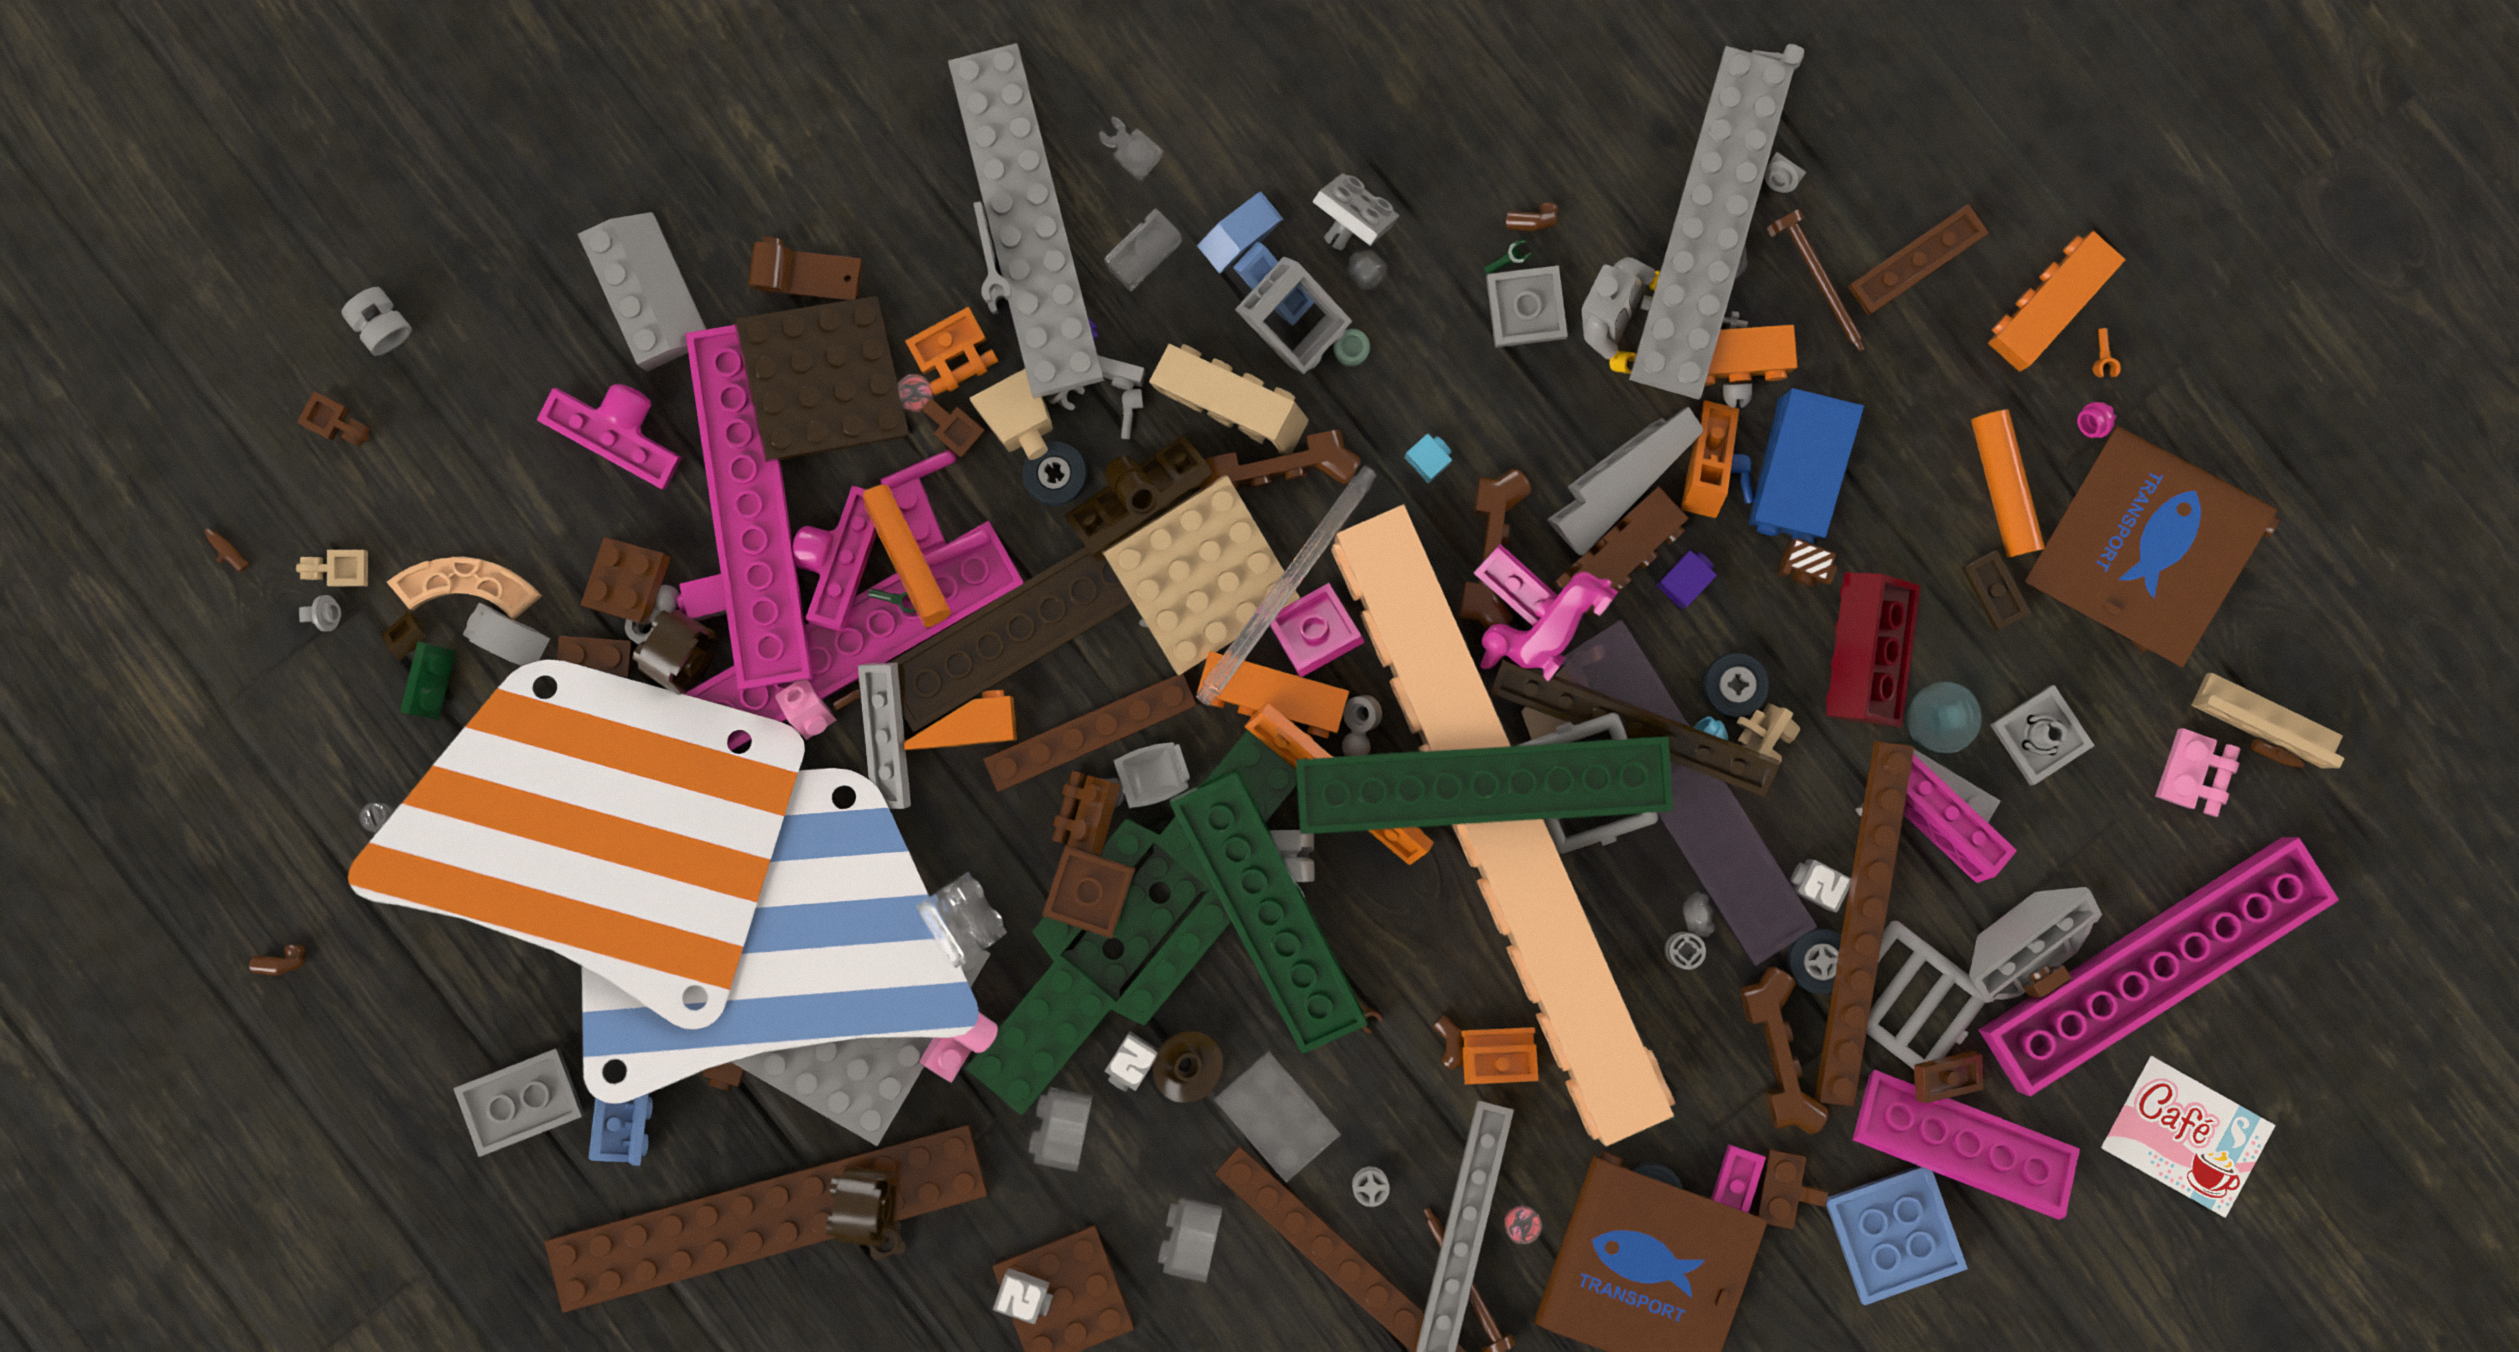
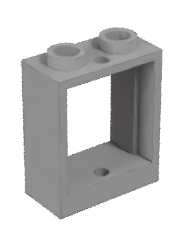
M1283 257L1235 309L1289 367L1302 374H1305L1307 370L1314 368L1320 362L1321 355L1331 344L1336 343L1344 336L1346 328L1352 322L1298 262L1287 257ZM1298 284L1325 313V317L1291 351L1263 320Z

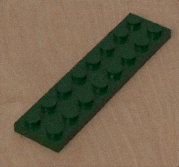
M1236 768L1171 798L1170 805L1301 1053L1304 1054L1367 1026L1368 1019L1365 1017L1362 1007L1238 769Z

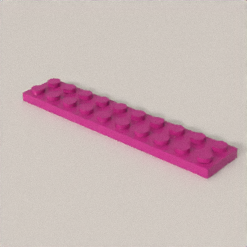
M735 325L686 333L738 689L745 690L813 679L797 569L792 554L793 543L781 462L777 460L765 463Z
M989 521L954 540H959L983 529L989 534L988 543L930 568L951 610V614L942 622L926 628L923 626L916 611L905 613L896 604L868 597L869 588L855 596L843 632L811 623L805 625L813 679L807 680L821 700L857 681L859 678L858 665L888 663L1024 583ZM898 573L871 587L872 589L889 593L902 594L906 592ZM905 596L902 599L903 606L907 609L915 610L909 596ZM734 665L684 695L783 723L787 721V718L775 696L794 682L739 690ZM736 730L729 735L727 745L732 752L752 741L746 731Z

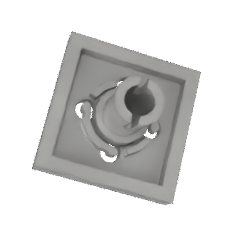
M1344 173L1321 189L1313 200L1314 204L1336 219L1324 238L1328 244L1337 238L1332 247L1339 250L1345 248L1353 233L1371 246L1394 225L1400 215L1393 211V207L1388 201L1381 197H1374L1365 190L1363 183L1359 179Z
M2055 685L2048 686L1990 724L2029 785L2037 784L2094 746ZM2029 715L2034 716L2029 719L2030 722L2035 721L2033 725H2029L2027 723V717ZM2024 740H2028L2030 742L2024 743V746L2026 748H2029L2028 750H2024L2022 748V742Z

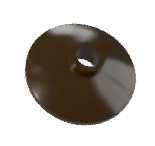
M1183 1031L1172 1035L1160 1046L1153 1063V1078L1156 1086L1167 1098L1179 1103H1191L1206 1097L1216 1087L1222 1074L1223 1058L1221 1051L1215 1041L1198 1031ZM1188 1058V1065L1183 1069H1179L1181 1060Z

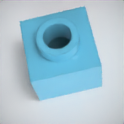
M1426 434L1404 457L1428 484L1446 469L1452 461L1448 456L1451 450L1446 443L1438 436L1433 439L1429 434Z

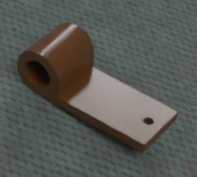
M762 237V242L754 243L748 287L764 292L841 301L857 299L863 264L861 258L792 251L783 246V240L774 237Z

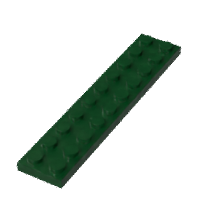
M1669 737L1296 759L1300 834L1674 811Z

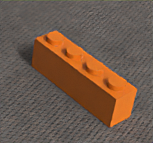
M2094 231L2084 238L2077 235L2064 248L2063 252L2067 256L2058 265L2055 261L2052 262L2039 276L2043 281L2035 291L2029 288L2017 300L2015 304L2019 309L2014 315L2010 317L2006 314L1992 328L1995 336L1988 344L2019 372L2029 367L2126 260Z
M1794 325L1720 330L1704 386L1715 384V379L1729 378V382L1732 384L1750 382L1751 376H1765L1766 381L1787 379V374H1790L1797 368Z
M1209 651L1197 694L1204 696L1202 703L1222 709L1225 702L1239 706L1237 713L1250 717L1269 703L1275 709L1281 711L1293 724L1296 722L1309 726L1307 733L1328 739L1329 732L1334 734L1338 732L1349 691Z

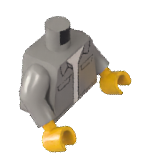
M1630 257L1621 259L1613 267L1607 264L1602 266L1582 307L1585 341L1605 359H1610L1611 370L1631 374V371L1627 368V361L1634 362L1636 354L1619 351L1618 343L1646 285L1649 286L1651 291H1655L1660 271H1655L1646 264Z

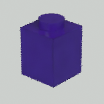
M1690 550L1655 585L1680 609H1683L1717 575L1711 570L1714 565L1706 556L1700 552L1694 554Z

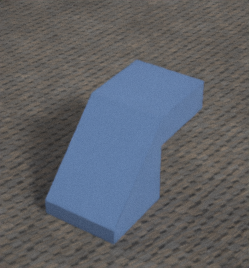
M1259 192L1219 222L1197 247L1215 269L1221 273L1227 270L1247 248L1253 246L1257 241L1259 243L1262 242L1283 218L1263 193Z
M1257 241L1233 268L1253 290L1274 268L1278 261L1263 244ZM1296 284L1274 310L1288 323L1294 325L1314 302Z

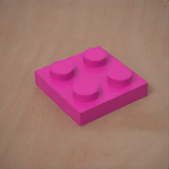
M1329 583L1267 618L1269 626L1300 678L1364 643L1360 632Z

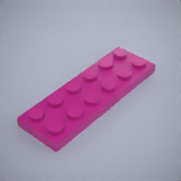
M1873 1070L1869 1074L1853 1140L2058 1220L2066 1217L2080 1151L2079 1148L1949 1098L1922 1103L1915 1099V1085L1877 1070Z

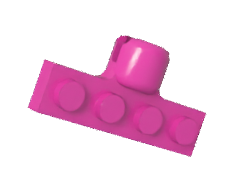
M614 384L610 386L598 409H594L558 388H552L537 418V421L660 489H667L682 459L678 454L650 440L641 433V424L651 403L641 392L626 385Z
M851 487L841 519L835 530L826 531L804 526L799 529L794 538L792 554L796 567L816 572L820 575L806 616V620L811 624L841 632L845 628L877 535V531L863 503L862 494L867 489Z

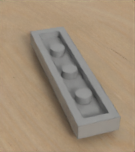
M867 663L858 665L869 780L880 790L889 809H904L911 806L906 750L904 748L905 739L897 663Z

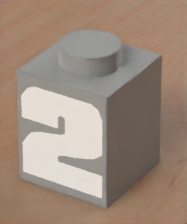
M1806 859L1804 864L1799 863L1792 874L1790 881L1794 885L1791 892L1828 911L1838 912L1850 888L1851 878L1816 860Z
M1130 1031L1105 1070L1110 1075L1108 1081L1123 1091H1127L1129 1087L1136 1091L1154 1063L1158 1048Z
M1008 1268L993 1310L1035 1325L1039 1314L1045 1317L1047 1315L1053 1297L1052 1294L1047 1293L1050 1282Z

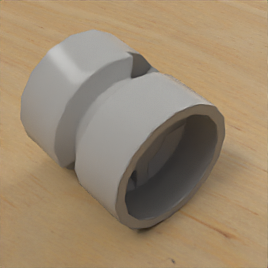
M372 287L360 292L350 299L341 311L342 316L351 328L356 332H361V341L374 356L382 355L395 349L412 332L411 326L401 313L392 311L393 303L380 287Z
M1269 830L1295 881H1315L1314 860L1309 858V853L1314 850V833L1300 834V830Z

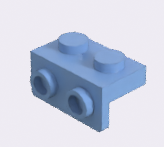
M648 1093L628 1102L617 1104L605 1103L595 1098L589 1159L591 1161L629 1162L631 1165H640L641 1156H646L648 1150V1135L644 1134L645 1120L651 1118L653 1107L652 1098L648 1097Z

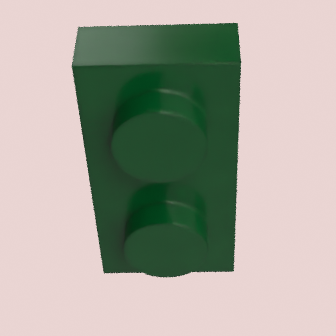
M417 641L400 712L439 720L456 650Z

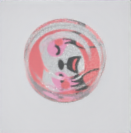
M907 375L898 383L900 401L903 407L909 411H922L923 406L929 399H933V391L929 382L921 375Z
M1517 1206L1507 1213L1504 1220V1228L1512 1241L1518 1244H1529L1540 1235L1542 1223L1540 1217L1532 1208Z

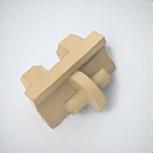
M1770 703L1767 704L1763 712L1756 710L1750 720L1740 716L1736 724L1744 729L1738 739L1743 744V747L1778 759L1779 763L1782 761V756L1772 748L1778 738L1786 743L1794 741L1800 731V727L1791 719L1793 715L1791 711Z

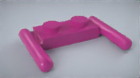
M951 449L881 479L882 485L889 486L929 568L986 544L989 541L988 532L982 529L952 543L946 544L919 478L954 463L957 456Z

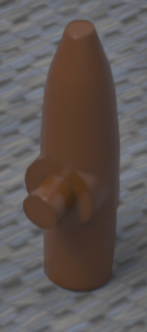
M208 528L204 531L209 542L218 551L219 556L216 560L220 564L226 560L238 572H243L249 567V564L241 557L240 553L225 538Z
M2258 738L2251 744L2253 751L2279 763L2301 768L2305 765L2300 758L2281 746L2270 744Z

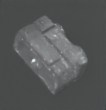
M1155 208L1145 218L1144 224L1140 223L1104 258L1105 265L1131 292L1182 243L1181 234Z

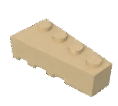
M1168 344L1149 381L1158 392L1199 413H1202L1203 409L1208 410V416L1229 428L1233 427L1234 423L1238 424V429L1260 444H1263L1265 438L1270 440L1277 447L1278 453L1284 456L1292 454L1309 421L1295 403L1294 395L1278 387L1275 388L1274 392L1262 387L1264 382L1251 374L1244 373L1243 377H1240L1231 372L1233 369L1231 366L1214 358L1211 363L1200 358L1202 354L1190 346L1182 344L1181 348H1177Z

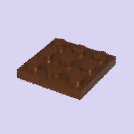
M1096 1224L997 1262L992 1266L1000 1287L1008 1268L1050 1282L1047 1293L1052 1294L1053 1297L1046 1317L1039 1314L1035 1325L1012 1317L1024 1352H1078L1134 1330L1135 1326Z

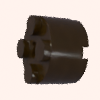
M662 610L655 617L652 624L653 631L647 640L641 642L635 649L633 660L638 662V668L641 673L677 695H681L687 692L682 687L688 682L695 685L707 671L716 653V650L711 648L712 639L718 642L719 637L715 631L679 610L672 611L671 613Z
M847 1167L841 1176L834 1175L830 1185V1196L834 1198L833 1213L828 1215L826 1222L827 1235L834 1236L837 1242L885 1246L889 1237H885L883 1234L886 1227H893L897 1208V1185H890L889 1180L895 1178L894 1172Z

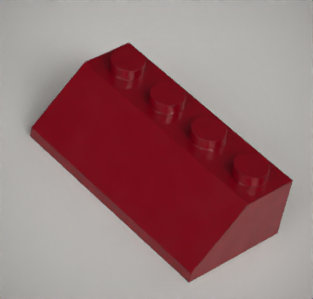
M1844 572V580L1840 588L1839 619L1835 626V650L1831 659L1830 689L1826 696V716L1848 721L1903 728L1921 585L1885 574Z

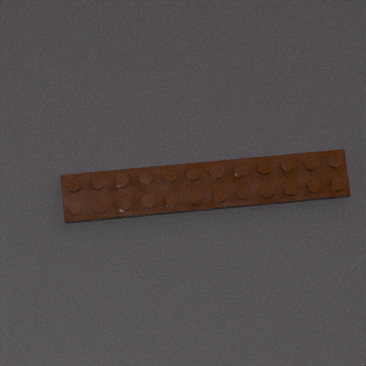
M970 1123L548 1239L545 1241V1246L562 1313L835 1238L826 1233L827 1218L830 1213H833L834 1198L830 1196V1185L833 1176H841L847 1167L894 1172L895 1178L889 1179L890 1185H897V1208L894 1222L986 1197L988 1191Z

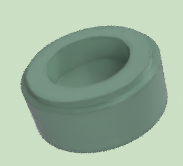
M1346 329L1344 336L1334 343L1336 358L1346 366H1357L1368 357L1370 350L1369 340L1358 329Z

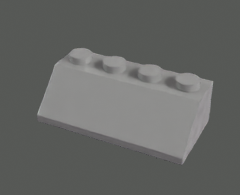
M650 212L609 219L579 233V239L637 365L648 372L687 354L686 333L707 329L654 214Z

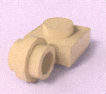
M327 550V564H323V558L300 557V564L296 565V572L300 573L301 580H323V573H327V586L368 587V551Z

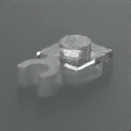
M1113 117L1111 124L1118 129L1117 135L1109 137L1101 131L1099 138L1104 145L1117 147L1118 150L1113 155L1114 159L1142 181L1162 158L1164 151L1137 128L1131 135H1128L1123 122Z

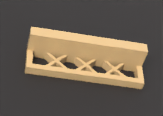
M2206 673L2191 706L2270 744L2281 746L2297 757L2320 768L2341 767L2344 757L2335 754L2343 735L2214 673Z

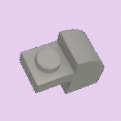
M482 603L478 604L475 612L469 617L467 627L463 633L464 636L470 639V642L520 666L539 661L550 638L533 628L512 620Z

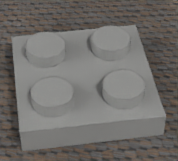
M1559 266L1487 274L1486 280L1495 348L1561 340L1568 337Z

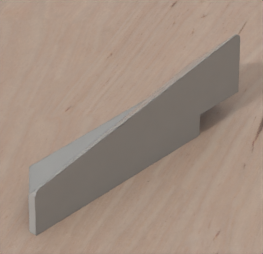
M1689 407L1683 408L1668 421L1661 418L1652 422L1568 486L1576 500L1551 516L1547 521L1577 554L1584 555L1702 434L1703 427Z

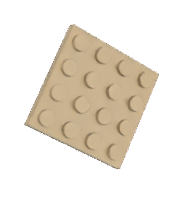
M1227 475L1217 479L1102 551L1178 675L1206 659L1209 651L1217 652L1266 621L1271 615L1300 599Z

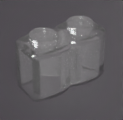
M1051 1087L1048 1091V1096L1040 1095L1036 1116L1043 1118L1040 1132L1033 1131L1029 1148L1030 1153H1035L1034 1163L1077 1172L1093 1096Z
M1180 1197L1178 1205L1171 1204L1166 1226L1173 1227L1170 1242L1163 1240L1158 1262L1165 1264L1163 1273L1206 1283L1222 1214V1206Z

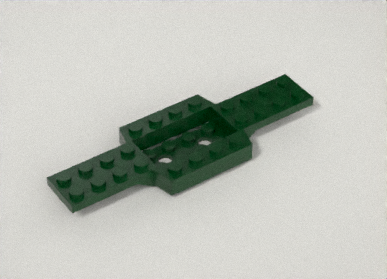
M1247 730L1204 782L1206 783L1237 768L1266 823L1297 785V771ZM1177 816L1161 834L1129 819H1125L1105 843L1101 855L1096 854L1097 856L1134 868L1153 845V854L1132 878L1113 938L1119 939L1124 945V952L1120 958L1110 959L1106 957L1103 952V945L1110 938L1090 931L1083 936L1073 950H1066L1082 929L1048 917H1044L1032 931L1054 963L1000 1026L990 1047L984 1052L978 1053L966 1067L970 1073L1020 1115L1024 1114L1110 1009L1145 1026L1231 922ZM1163 882L1170 888V898L1165 903H1155L1150 898L1149 890L1154 883ZM1208 891L1120 997V988L1198 894Z

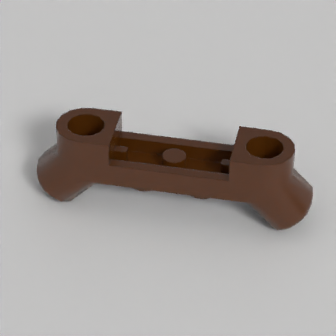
M1332 430L1306 436L1308 451L1241 466L1238 465L1236 452L1205 459L1213 473L1205 478L1197 492L1224 475L1228 476L1235 489L1239 485L1250 483L1251 488H1257L1271 484V478L1285 475L1286 480H1293L1307 476L1306 470L1314 468L1321 470L1341 484H1347L1352 480L1360 467L1361 460L1359 456L1344 447L1341 430Z
M1510 469L1498 479L1479 476L1473 514L1487 516L1481 564L1500 544L1507 545L1510 524L1504 523L1505 513L1531 494L1530 482L1518 469ZM1480 578L1478 583H1464L1460 619L1478 621L1485 632L1492 625L1501 623L1509 626L1513 622L1514 615L1498 594Z
M1775 966L1768 967L1757 984L1740 987V995L1746 1021L1752 1024L1762 1022L1778 1089L1765 1092L1769 1112L1776 1129L1795 1125L1808 1134H1814L1819 1132L1825 1125L1829 1116L1828 1109L1822 1103L1800 1091L1798 1079L1802 1078L1801 1066L1798 1058L1791 1055L1789 1043L1793 1042L1792 1031L1788 1021L1783 1022L1780 1012L1796 986L1795 978Z

